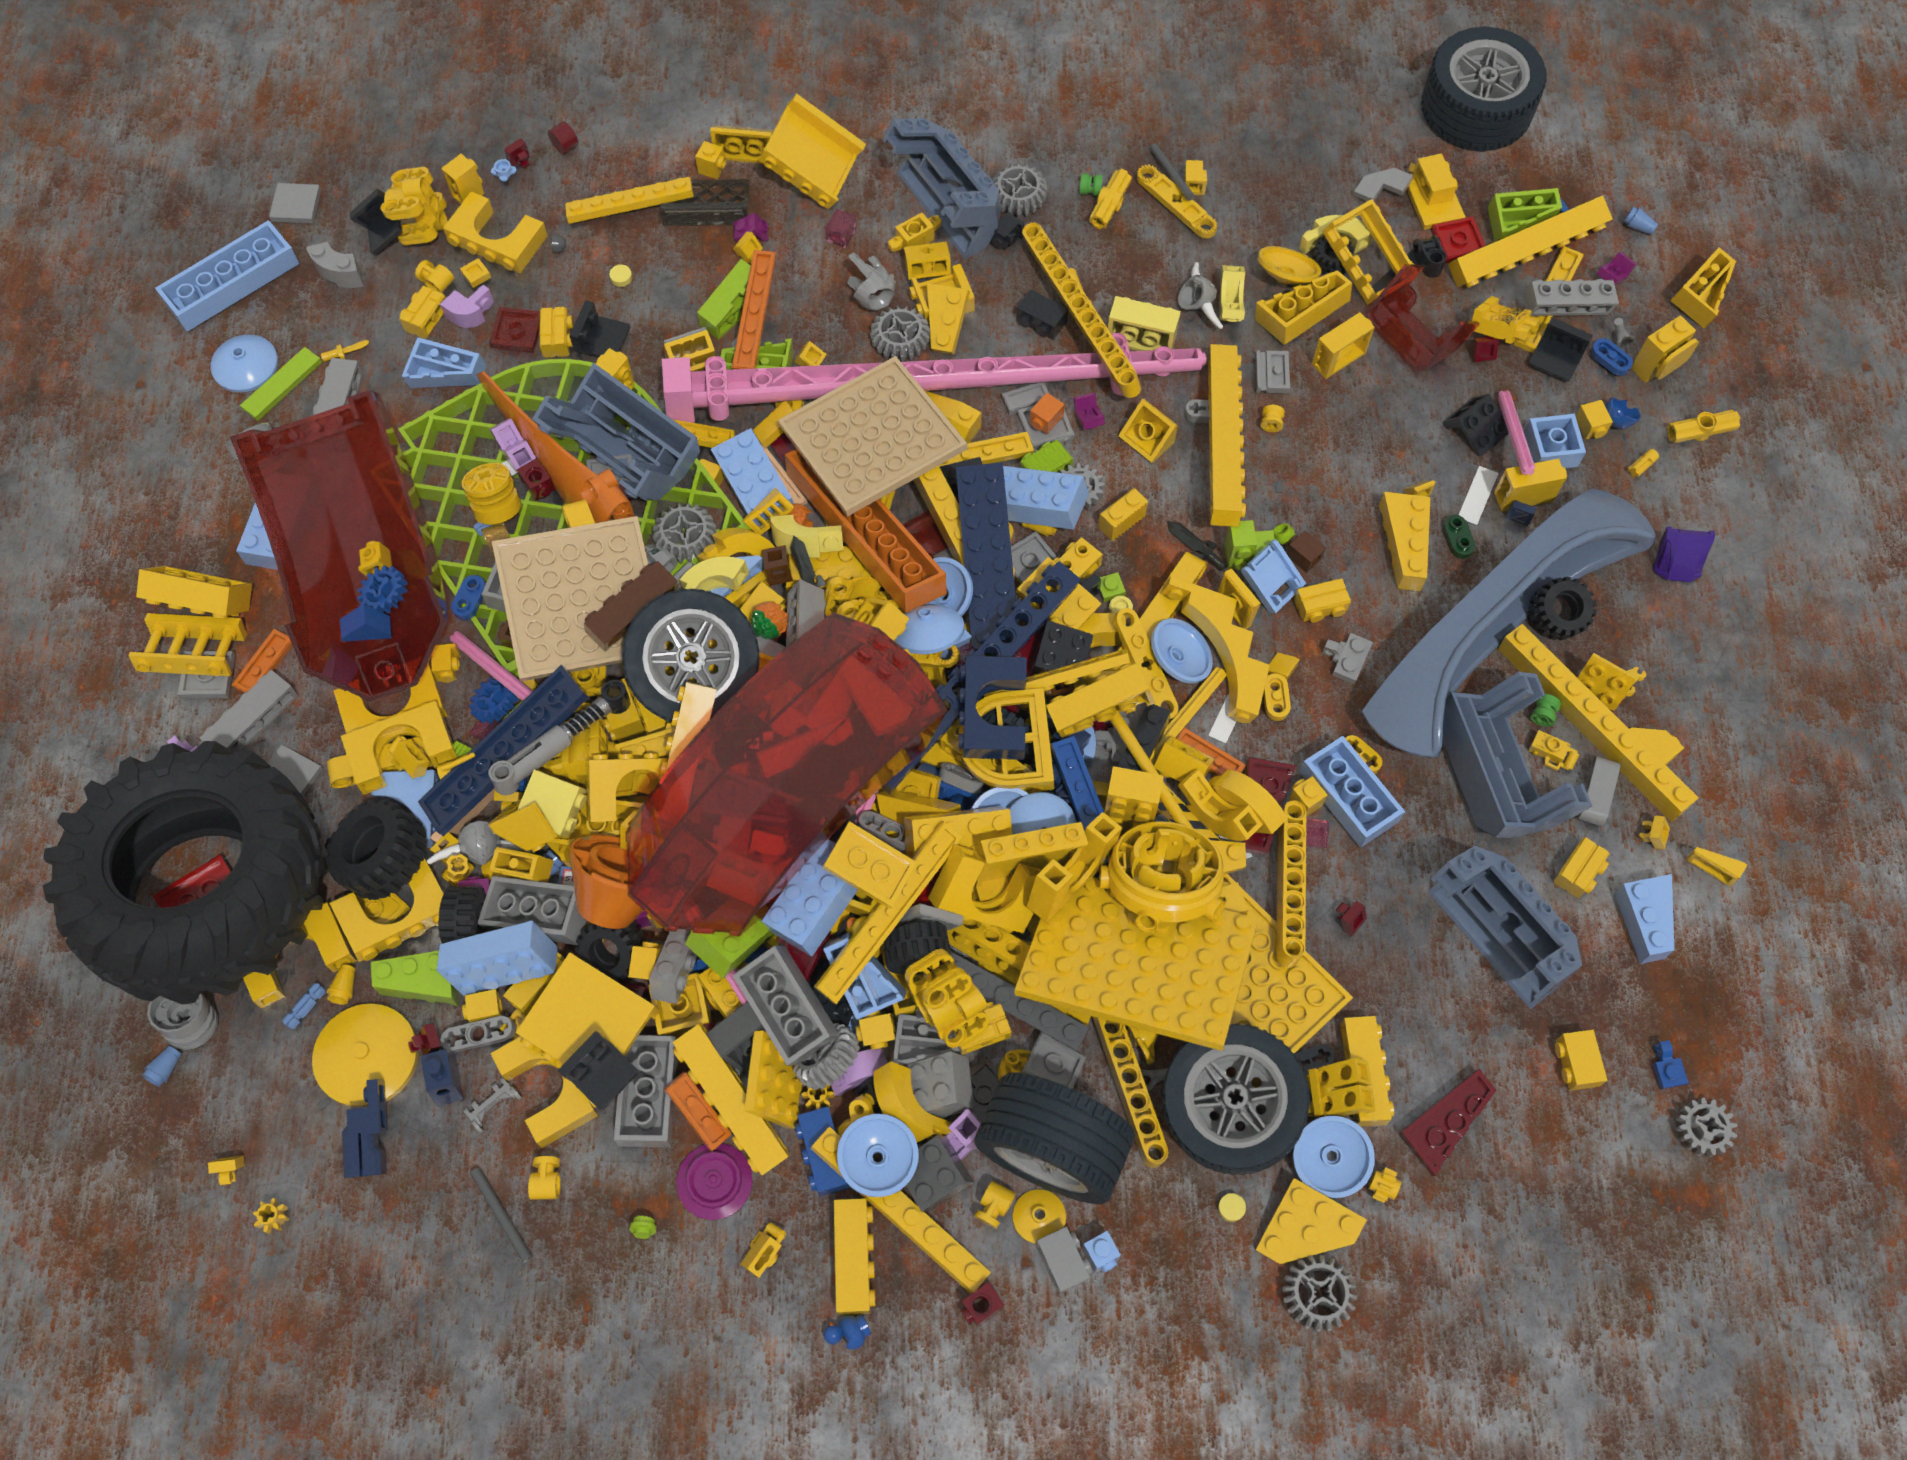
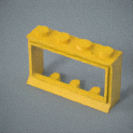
M1373 199L1333 221L1322 231L1367 305L1418 274L1413 262L1409 260L1402 244L1398 242L1391 226L1385 221ZM1359 215L1399 279L1377 293L1374 292L1369 284L1372 281L1371 275H1364L1358 266L1361 261L1358 255L1352 256L1346 245L1349 244V239L1346 236L1341 238L1336 230Z

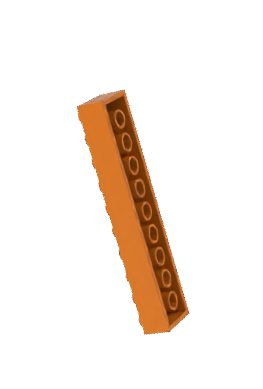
M795 449L785 454L786 470L790 479L831 526L841 525L843 541L905 613L947 594L946 573L880 499L847 517L799 451Z

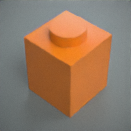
M1046 392L1030 410V424L1036 430L1043 431L1048 435L1064 417L1065 404Z

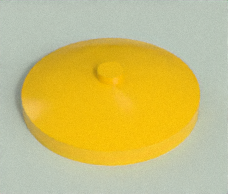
M361 1004L348 1008L337 1014L325 1025L315 1042L312 1054V1067L315 1079L320 1088L333 1100L354 1108L368 1107V1103H365L363 1096L364 1087H367V1080H384L385 1102H387L406 1087L416 1070L419 1052L411 1053L408 1042L412 1041L411 1038L416 1033L411 1024L399 1012L390 1007L379 1004Z

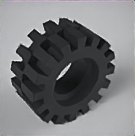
M1322 236V239L1319 238L1317 244H1315L1312 259L1323 270L1322 274L1325 275L1326 272L1332 273L1337 270L1340 273L1341 271L1345 273L1346 270L1339 258H1331L1325 254L1326 252H1334L1326 237ZM1349 241V244L1346 246L1353 256L1354 248L1353 246L1351 247L1352 243Z

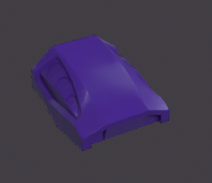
M1667 526L1659 543L1653 565L1654 572L1667 580L1692 582L1701 577L1707 555L1714 542L1715 531L1704 532L1672 529V527Z

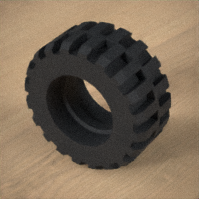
M378 799L369 801V803H362L358 806V809L351 810L347 814L348 817L340 821L337 831L333 832L331 844H328L327 847L329 855L326 856V862L330 875L343 887L364 899H382L389 897L390 893L400 891L404 884L407 885L412 880V875L414 873L417 874L420 869L419 864L425 857L424 849H427L426 832L418 818L395 802Z

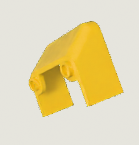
M522 796L490 821L488 826L494 834L525 851L532 850V852H536L543 848L546 842L555 839L557 835L535 802L518 810L523 798Z

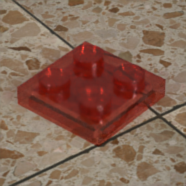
M499 307L489 341L490 347L534 353L540 332V311Z

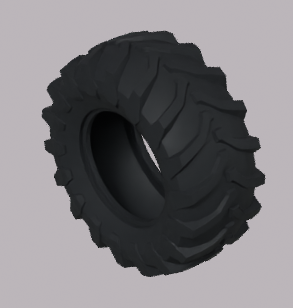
M204 741L192 752L175 743L163 745L155 758L146 762L131 756L124 759L119 764L118 776L108 781L105 785L91 780L83 788L87 801L76 813H61L57 820L58 824L64 829L57 846L44 849L43 859L46 863L52 865V881L42 885L45 900L48 903H54L57 930L62 937L67 936L65 942L70 950L100 979L122 989L128 994L146 1001H153L161 996L182 1005L195 1003L203 991H211L228 996L239 990L241 979L248 974L257 972L269 975L277 968L276 955L289 942L301 945L307 937L301 927L311 910H322L324 899L317 893L319 877L328 874L326 858L320 856L322 854V845L319 840L321 838L317 823H313L315 817L287 776L275 767L270 766L253 751L243 748L234 753L216 741ZM205 836H225L243 842L239 859L231 873L220 885L203 897L183 905L166 908L147 907L136 903L137 891L143 876L160 856L173 847L188 840Z

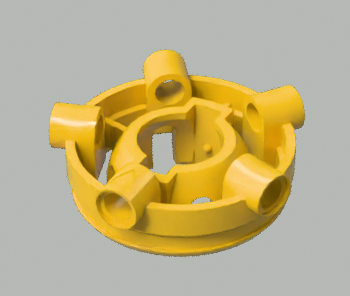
M1163 821L1138 825L1125 832L1118 839L1111 853L1109 866H1100L1099 888L1110 889L1114 897L1124 907L1138 914L1135 920L1136 925L1145 932L1156 931L1160 921L1182 922L1204 916L1214 922L1220 917L1225 907V901L1220 899L1224 881L1222 856L1209 838L1186 825ZM1126 859H1130L1129 864L1133 879L1126 874ZM1165 860L1179 863L1177 870L1186 879L1185 887L1180 890L1181 877L1179 874H1163L1154 871L1152 867L1162 866Z

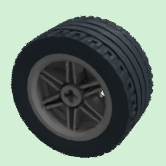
M1486 26L1459 31L1447 38L1438 47L1434 55L1422 93L1421 105L1425 120L1431 129L1443 140L1466 150L1491 151L1511 145L1519 140L1528 130L1547 82L1544 61L1533 45L1511 31Z
M682 589L667 592L656 597V599L650 601L638 612L624 638L622 650L623 670L632 693L651 713L669 722H672L674 711L680 712L682 702L677 701L680 686H686L689 678H695L697 684L717 688L710 723L713 722V716L728 715L745 700L758 674L759 646L751 623L735 604L721 595L710 591ZM687 628H693L695 630V635L693 637H687L685 635V630ZM714 639L717 641L715 649L708 647L709 640ZM666 641H671L674 644L672 650L667 651L664 648ZM690 650L691 653H698L695 664H692L690 661L685 662L684 658L687 657L685 654L687 651ZM715 664L718 666L719 670L716 674L709 672L710 665ZM668 666H672L675 669V673L671 676L665 673V669Z
M1230 1023L1223 1051L1186 1041L1178 1049V1052L1173 1056L1168 1066L1163 1083L1162 1097L1167 1124L1182 1150L1191 1159L1207 1169L1231 1175L1260 1172L1282 1160L1298 1142L1306 1125L1310 1105L1308 1081L1305 1071L1301 1067L1302 1064L1296 1058L1295 1053H1292L1291 1048L1286 1046L1281 1039H1277L1274 1034H1270L1266 1030H1260L1256 1026L1240 1025V1023ZM1229 1067H1233L1236 1070V1076L1233 1078L1226 1075V1070ZM1253 1078L1261 1079L1262 1084L1260 1087L1255 1088L1252 1086L1251 1081ZM1206 1085H1214L1216 1088L1215 1092L1208 1094L1205 1091ZM1235 1091L1239 1092L1240 1098L1243 1099L1242 1103L1237 1102V1105L1232 1104L1231 1098L1228 1097L1230 1093L1234 1095ZM1260 1104L1266 1107V1112L1262 1115L1256 1112V1107ZM1217 1111L1220 1114L1219 1120H1211L1209 1117L1210 1113ZM1242 1121L1245 1124V1129L1237 1131L1235 1129L1236 1122Z
M1012 1072L1001 1077L974 1139L975 1146L982 1154L1009 1172L1059 1195L1085 1203L1101 1205L1111 1198L1134 1142L1135 1134L1131 1125L1123 1117L1100 1102L1057 1082L1031 1074Z

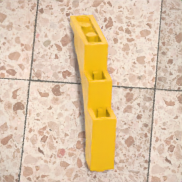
M1170 576L1163 585L1162 594L1167 595L1173 600L1183 601L1181 613L1191 619L1207 635L1222 660L1229 685L1227 716L1234 718L1239 723L1250 724L1259 714L1270 665L1248 657L1253 632L1232 624L1237 599Z

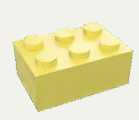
M1115 296L1109 316L1108 330L1111 334H1123L1131 350H1156L1162 346L1173 349L1181 311Z

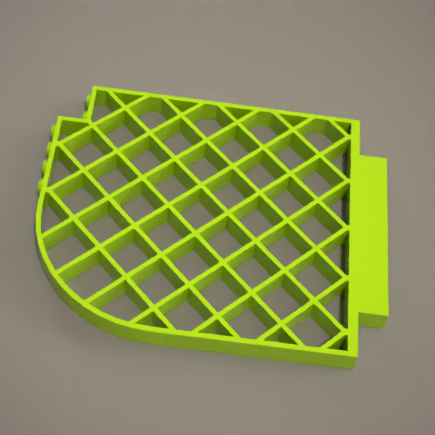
M573 359L534 361L507 369L490 378L502 390L520 383L517 393L503 392L523 412L525 410L537 411L545 397L530 395L534 379L562 376L556 398L567 401L574 377H585L593 363ZM634 382L632 391L661 411L648 393ZM481 383L400 427L398 430L409 449L371 470L376 482L454 597L463 580L468 576L477 575L487 582L493 568L477 566L483 545L492 546V541L527 535L532 516L560 520L557 530L568 528L562 511V505L537 502L528 490L525 500L520 499L521 508L517 513L520 514L514 535L489 531L483 536H479L474 528L449 525L455 504L470 506L465 492L460 490L466 470L470 471L479 465L487 463L502 464L507 461L501 450H499L496 460L471 456L477 437L495 440L490 428L496 426V424L482 423L487 404H495ZM472 408L469 420L454 418ZM616 413L613 419L619 424L628 425V430L631 426L630 423ZM439 431L464 435L458 454L433 450ZM553 433L549 435L566 451L580 452L578 460L585 466L586 460L590 459L591 454L596 455L593 452L588 453L580 448V443L572 437L563 436L561 438ZM423 435L420 447L416 448L412 441ZM698 458L695 459L690 469L696 472L692 488L673 487L659 499L685 504L689 502L692 508L698 504V506L724 509L726 515L722 530L732 528L734 523L736 528H744L751 531V528L743 521L742 516ZM428 465L453 468L447 488L422 484ZM413 467L408 482L392 480L395 476ZM518 472L511 476L514 478H520ZM703 483L706 485L710 492L701 491ZM394 495L403 496L401 504H399ZM417 498L442 502L436 522L410 519ZM648 499L643 518L638 517L644 546L647 544L649 534H654L653 526L656 525V520L653 518L658 500ZM683 528L684 538H686V530L685 528ZM421 535L431 536L428 545ZM444 539L470 542L464 564L437 560ZM696 557L692 558L691 564L693 566L700 563ZM678 558L676 559L678 564L671 572L673 576L689 563L687 559H684L682 564L678 562ZM449 576L459 577L456 587ZM481 604L475 616L469 620L498 663L519 679L514 649L494 644L500 622H506L507 620L506 612L491 609L487 605ZM477 618L488 619L485 630Z

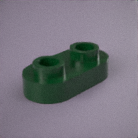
M1450 515L1446 518L1442 527L1450 551L1459 559L1469 558L1475 549V541L1468 523L1460 515Z

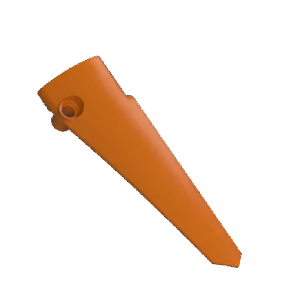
M485 371L476 374L481 385L506 420L508 418L512 419L521 437L527 441L535 457L551 477L555 490L565 504L585 499L595 523L635 517L631 503L619 488L618 481L609 468L599 474H595L548 434L541 431L538 425L503 392Z

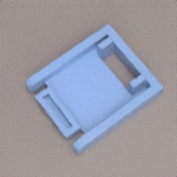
M1277 540L1270 541L1269 545L1265 546L1247 566L1241 569L1242 574L1269 613H1277L1295 595L1296 590L1306 584ZM1285 582L1288 584L1289 588L1281 596L1272 595Z

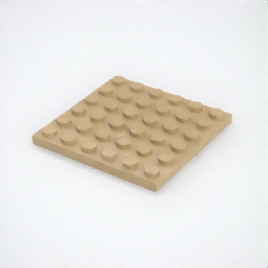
M896 356L778 420L781 429L847 517L968 449L967 442Z
M638 516L492 541L520 682L548 677L560 665H563L569 672L622 663V650L626 634L605 652L585 632L584 623L585 618L591 612H598L603 608L604 602L610 596H617L622 591L624 584L631 579L633 581L640 576L641 570L648 565Z

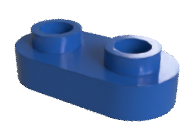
M1608 339L1596 340L1591 348V356L1615 375H1626L1633 365L1632 358Z
M471 575L463 580L451 604V609L457 619L469 620L477 613L483 600L482 592L486 585L480 576ZM462 604H466L465 607L460 608Z

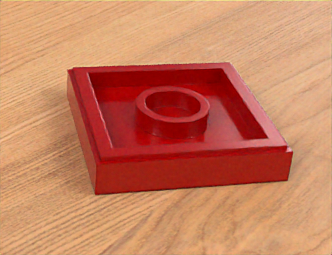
M1473 217L1432 225L1431 231L1433 235L1438 236L1440 244L1446 253L1445 263L1452 262L1457 258L1485 247Z

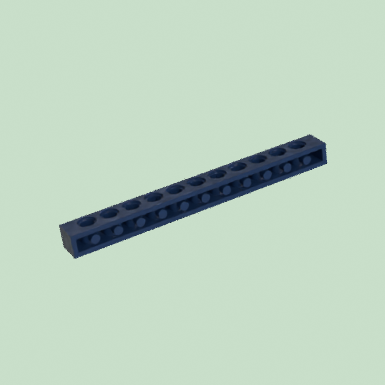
M1060 561L1054 567L1049 565L1041 574L1043 579L1039 583L1034 581L1026 591L1028 595L1023 600L1019 598L1011 607L1012 613L1008 617L1003 615L995 625L997 629L992 634L988 632L980 641L982 646L977 651L972 649L967 656H984L985 653H991L994 657H1014L1077 588L1081 579ZM1046 586L1054 587L1056 592H1049ZM1030 603H1038L1041 609H1034ZM1015 620H1023L1026 626L1017 625ZM1006 636L1010 639L1011 643H1003L999 637ZM957 666L948 677L951 680L946 685L941 683L935 690L942 704L948 708V712H938L901 727L902 733L898 738L893 736L884 746L886 751L881 756L876 754L869 762L868 766L870 768L867 775L888 794L893 792L960 717V711H965V703H960V696L952 691L954 687H966V680H961L960 667ZM927 722L931 724L932 730L925 731L921 728L920 724ZM912 740L916 743L917 747L909 749L905 746L904 741ZM892 757L897 758L900 761V765L893 767L888 763V759Z

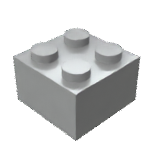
M950 1051L908 1064V1068L911 1069V1084L914 1096L926 1112L939 1118H945L962 1113L966 1109H974L969 1058Z

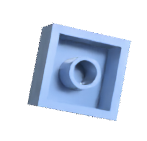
M1575 414L1530 418L1524 430V435L1533 462L1538 463L1559 459L1562 467H1578L1586 454Z

